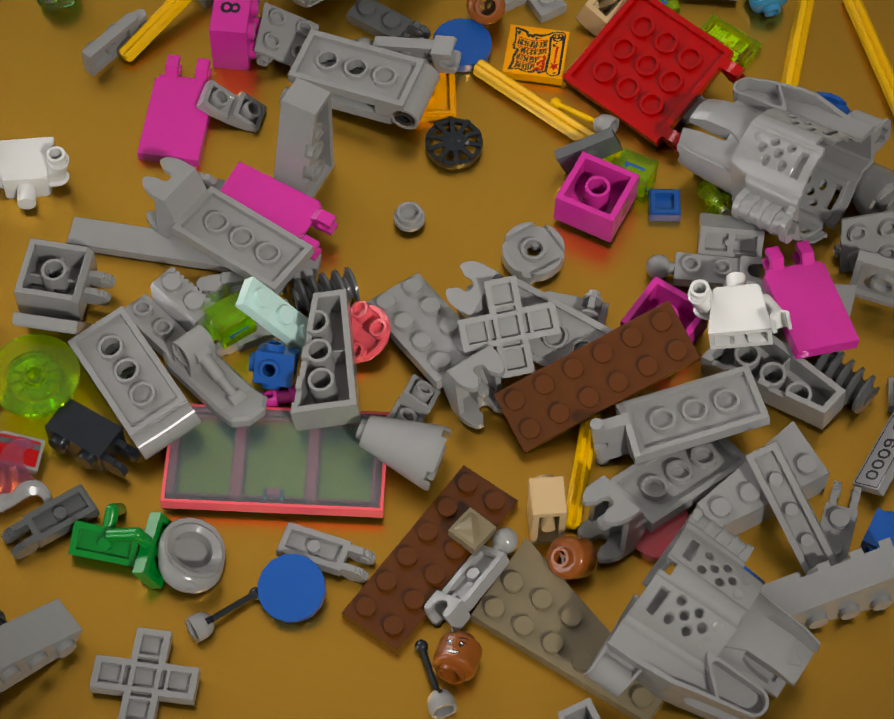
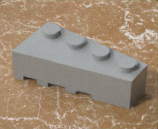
M297 77L291 87L284 89L280 97L281 108L274 179L313 198L335 166L331 92Z
M346 289L313 293L306 329L307 337L301 354L302 363L299 376H297L296 394L290 412L296 431L361 422L351 307Z
M792 421L767 444L778 440L807 499H810L824 492L829 471L794 421ZM748 461L743 463L696 505V507L698 506L705 511L703 513L711 520L714 519L715 523L723 528H727V531L734 536L775 516Z
M890 537L878 541L880 547L867 553H864L862 548L848 552L849 557L838 564L833 565L827 560L810 569L806 576L802 577L799 572L764 584L761 591L803 626H809L810 629L822 627L828 621L840 617L842 620L854 618L860 612L872 608L874 611L886 609L894 603V546Z
M59 598L0 625V693L55 659L68 656L77 647L76 641L83 629Z

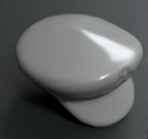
M186 517L171 522L163 530L158 542V567L165 582L180 592L196 594L209 590L219 581L226 556L225 545L219 532L211 524L197 518Z

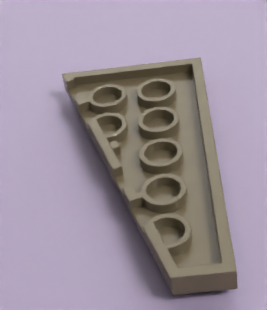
M526 537L510 559V563L497 577L472 612L471 621L632 719H653L664 703V700L656 697L636 679L616 698L589 678L583 677L611 632L566 581L553 574L549 569L547 560Z

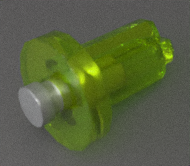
M706 180L702 181L696 188V193L707 205L706 213L729 215L732 210V196L729 193H720L713 184Z

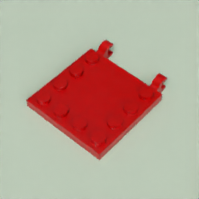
M627 0L562 78L567 85L610 115L618 118L620 122L654 146L658 147L664 141L673 151L679 154L677 144L679 143L681 133L673 128L720 72L733 84L746 76L743 74L744 68L731 60L734 57L733 50L659 0Z

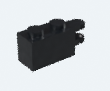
M69 397L45 425L49 445L61 454L67 452L74 456L77 462L87 469H92L93 467L102 473L108 470L123 478L129 470L122 462L115 459L117 454L132 462L137 461L141 455L135 447L125 441L123 427Z

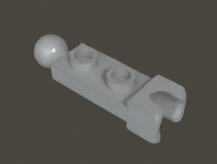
M435 35L434 40L397 36H375L374 42L366 37L355 40L424 59L425 64L435 68L438 73H456L461 60V52L454 50L457 38L454 36Z
M676 252L675 262H670L664 255H653L646 263V270L652 278L656 276L663 279L668 274H672L673 285L690 287L693 281L702 279L708 282L710 289H714L716 287H723L726 276L732 272L744 273L746 281H762L759 276L762 271L763 259L752 256H741L739 259Z
M508 527L498 529L492 537V547L483 545L475 555L472 554L442 591H435L424 605L425 613L433 625L438 626L446 620L452 632L462 629L471 618L469 614L471 609L510 563L506 554L514 551L519 543L518 535L514 530Z

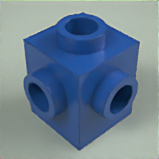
M268 340L266 343H261L256 352H251L249 359V371L253 372L252 382L261 383V387L271 390L280 389V387L291 388L297 380L300 348L286 347L284 342L277 340Z

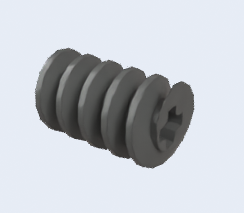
M345 267L343 277L340 276L337 270H332L329 280L326 274L322 272L319 274L318 283H316L313 276L308 275L305 286L299 278H295L293 288L290 289L293 307L299 312L305 309L309 315L313 293L346 289L351 307L352 298L360 301L355 275L349 267Z
M843 351L835 357L832 353L817 355L811 364L846 390L845 406L853 404L852 411L855 414L862 412L875 398L880 389L879 387H873L876 376L872 375L864 380L863 376L866 371L864 367L856 372L852 371L855 360L852 359L843 364L842 362L845 357Z

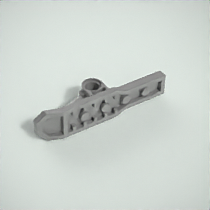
M144 294L125 307V310L149 345L163 357L167 370L221 421L232 428L251 426L266 415L267 396L254 389L216 353L214 341L204 327L197 325L187 332L147 294Z

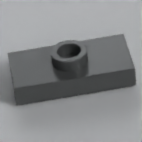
M607 128L558 148L554 153L565 173L571 172L582 151L603 159L623 149L613 129Z

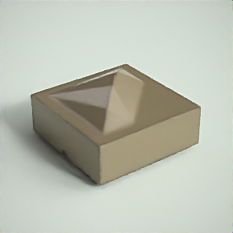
M470 507L448 530V536L475 555L494 535L496 526Z

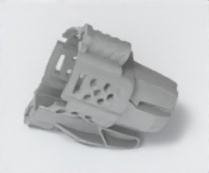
M745 77L736 81L733 85L734 103L719 99H707L701 103L690 116L689 123L699 126L725 140L684 127L677 144L679 164L731 194V213L733 217L745 220L750 225H756L761 230L765 229L772 235H778L779 241L786 244L792 239L798 242L808 240L810 244L816 243L823 238H827V233L822 231L825 226L835 230L837 223L850 204L862 174L874 163V154L888 141L891 134V120L888 118L883 120L861 110H854L846 115L818 93L802 87L760 78ZM822 185H826L825 189H820ZM837 189L841 192L834 206L829 210L827 206ZM810 191L814 192L812 195H807Z
M697 506L641 583L646 587L640 597L636 594L633 595L611 634L583 677L589 678L616 698L636 679L656 697L705 719H757L768 709L769 697L767 694L776 698L786 683L794 687L814 656V652H818L821 642L810 630L761 591L763 583L743 569L754 547L749 543H744L737 535L734 536L728 532L727 528H723L715 523L714 519H709L703 514L705 511ZM672 562L675 569L669 575L665 571Z

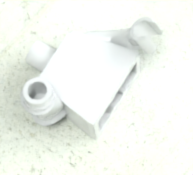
M54 137L0 140V188L5 190L7 198H17V205L21 209L34 208L36 206V197L50 195L52 187L62 186L69 180V173L67 172L69 156L62 147L55 145Z
M742 272L729 273L726 276L727 286L716 287L713 289V293L708 282L698 279L690 285L687 294L688 300L694 307V314L700 319L709 321L710 350L772 345V332L774 334L778 333L777 329L781 327H787L789 330L792 329L790 313L787 310H783L770 295L762 294L760 285L746 284V276Z

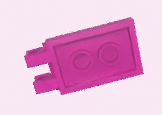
M168 54L165 75L159 74L158 78L155 77L137 151L138 160L160 162L162 158L173 157L193 167H199L211 116L199 110L196 106L205 83L211 78L212 69L209 68L211 61L210 59L198 58L195 78L180 77L182 72L181 57Z
M240 161L220 190L314 246V254L310 258L313 261H316L322 250L319 248V241L306 235L309 227L313 226L315 229L330 236L338 227V224L335 222L336 216L323 210L320 201Z
M809 241L796 242L795 248L798 252H793L792 254L795 265L784 267V257L778 246L766 248L765 254L767 257L762 260L765 269L762 284L766 293L783 310H787L790 313L792 329L789 330L787 327H782V330L795 359L857 348L859 337L825 263L821 264L820 260L815 261L814 251Z

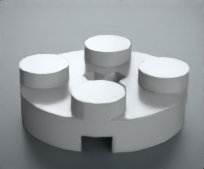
M525 222L513 227L506 234L502 245V261L509 273L516 275L517 278L529 285L534 284L536 281H544L551 278L564 265L565 244L561 235L551 226H534L535 222ZM530 247L533 250L539 249V255L530 256L527 249Z

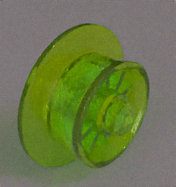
M40 334L22 336L4 345L0 349V406L11 413L29 419H42L54 415L60 407L70 400L79 385L81 375L80 364L74 351L60 339Z

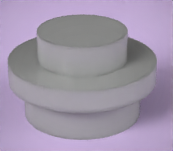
M404 202L394 212L395 225L405 232L417 231L425 222V213L415 202Z

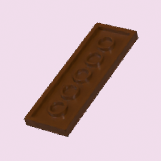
M668 300L496 392L494 396L523 451L527 453L610 409L615 404L625 401L700 361L701 358Z
M463 465L342 611V618L398 655L428 618L424 610L425 603L436 590L442 591L472 555L461 544L448 536V530L471 507L496 526L497 531L518 507V500ZM492 537L484 544L485 546L489 543Z

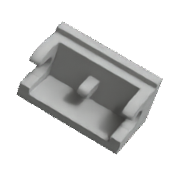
M700 213L698 254L739 259L741 256L762 257L765 229L761 230L756 225H750L745 220H739L732 215Z

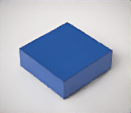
M680 189L648 190L649 221H680Z

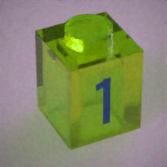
M624 148L620 157H614L611 163L640 175L637 197L635 199L644 202L648 195V190L652 188L656 181L659 162Z
M238 291L204 310L206 324L203 327L211 335L213 341L217 340L223 349L230 347L257 331L256 322L235 307L239 296Z

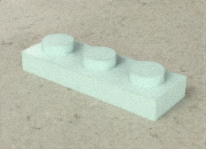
M255 277L244 279L235 307L289 347L300 348L301 355L307 337L308 318Z

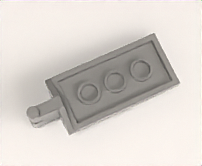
M744 365L615 404L617 416L603 420L594 418L590 421V429L595 458L599 465H605L610 459L630 454L634 463L639 464L769 425L770 416L749 365Z

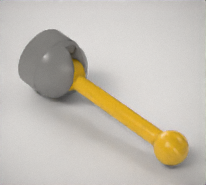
M557 97L552 98L549 102L558 109L592 123L595 133L607 128H612L616 133L618 129L619 119L612 115L602 114L594 118L561 103V100Z

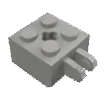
M30 238L14 294L19 312L82 322L87 303L105 306L108 305L111 299V295L105 290H98L92 287L110 289L115 285L116 279L110 273L97 271L94 251L88 247Z

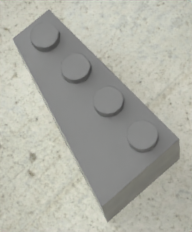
M773 334L772 345L710 350L709 348L701 357V374L705 376L749 365L764 403L820 429H823L844 407L846 390L804 358L795 359L791 348Z

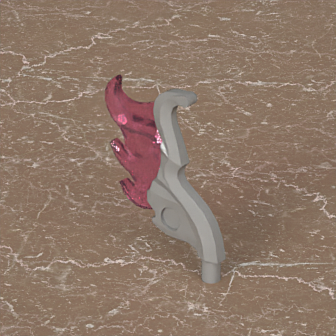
M24 438L15 439L4 447L0 455V513L14 507L30 496L41 497L44 504L52 500L48 487L43 482L35 480L24 464L23 455L26 449L35 448L36 446L30 440Z

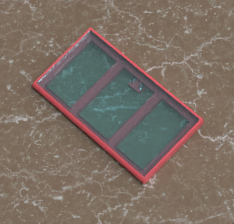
M190 403L202 423L167 446L160 499L161 508L383 518L387 465L359 447L360 439L355 438L360 423L296 431L290 414L291 408L267 407L266 415L251 426L232 428L221 421L204 404ZM361 411V420L368 421L371 415L387 417L389 412Z

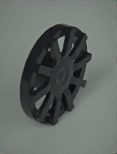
M449 117L439 122L436 121L428 130L425 138V148L430 159L436 164L445 168L459 169L471 165L479 158L483 148V138L480 130L470 120ZM455 125L461 126L458 131H455ZM450 126V131L448 132L444 127ZM466 128L471 131L465 135L463 134ZM439 130L443 136L434 133ZM476 136L478 142L466 140ZM431 139L442 142L430 146ZM466 146L476 147L475 152L472 154ZM442 148L443 152L440 156L436 155L433 152L434 150ZM464 153L468 157L459 161L458 156ZM448 155L454 157V161H448L444 158Z

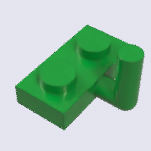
M123 503L107 505L103 525L79 520L74 521L68 554L134 567V562L140 548L137 542H108L106 540V531L116 528L118 516H123L126 513V506Z
M162 512L150 513L145 530L140 527L112 528L106 531V540L108 542L135 541L140 545L132 573L150 589H162L164 582L158 567V542L163 530L172 521Z

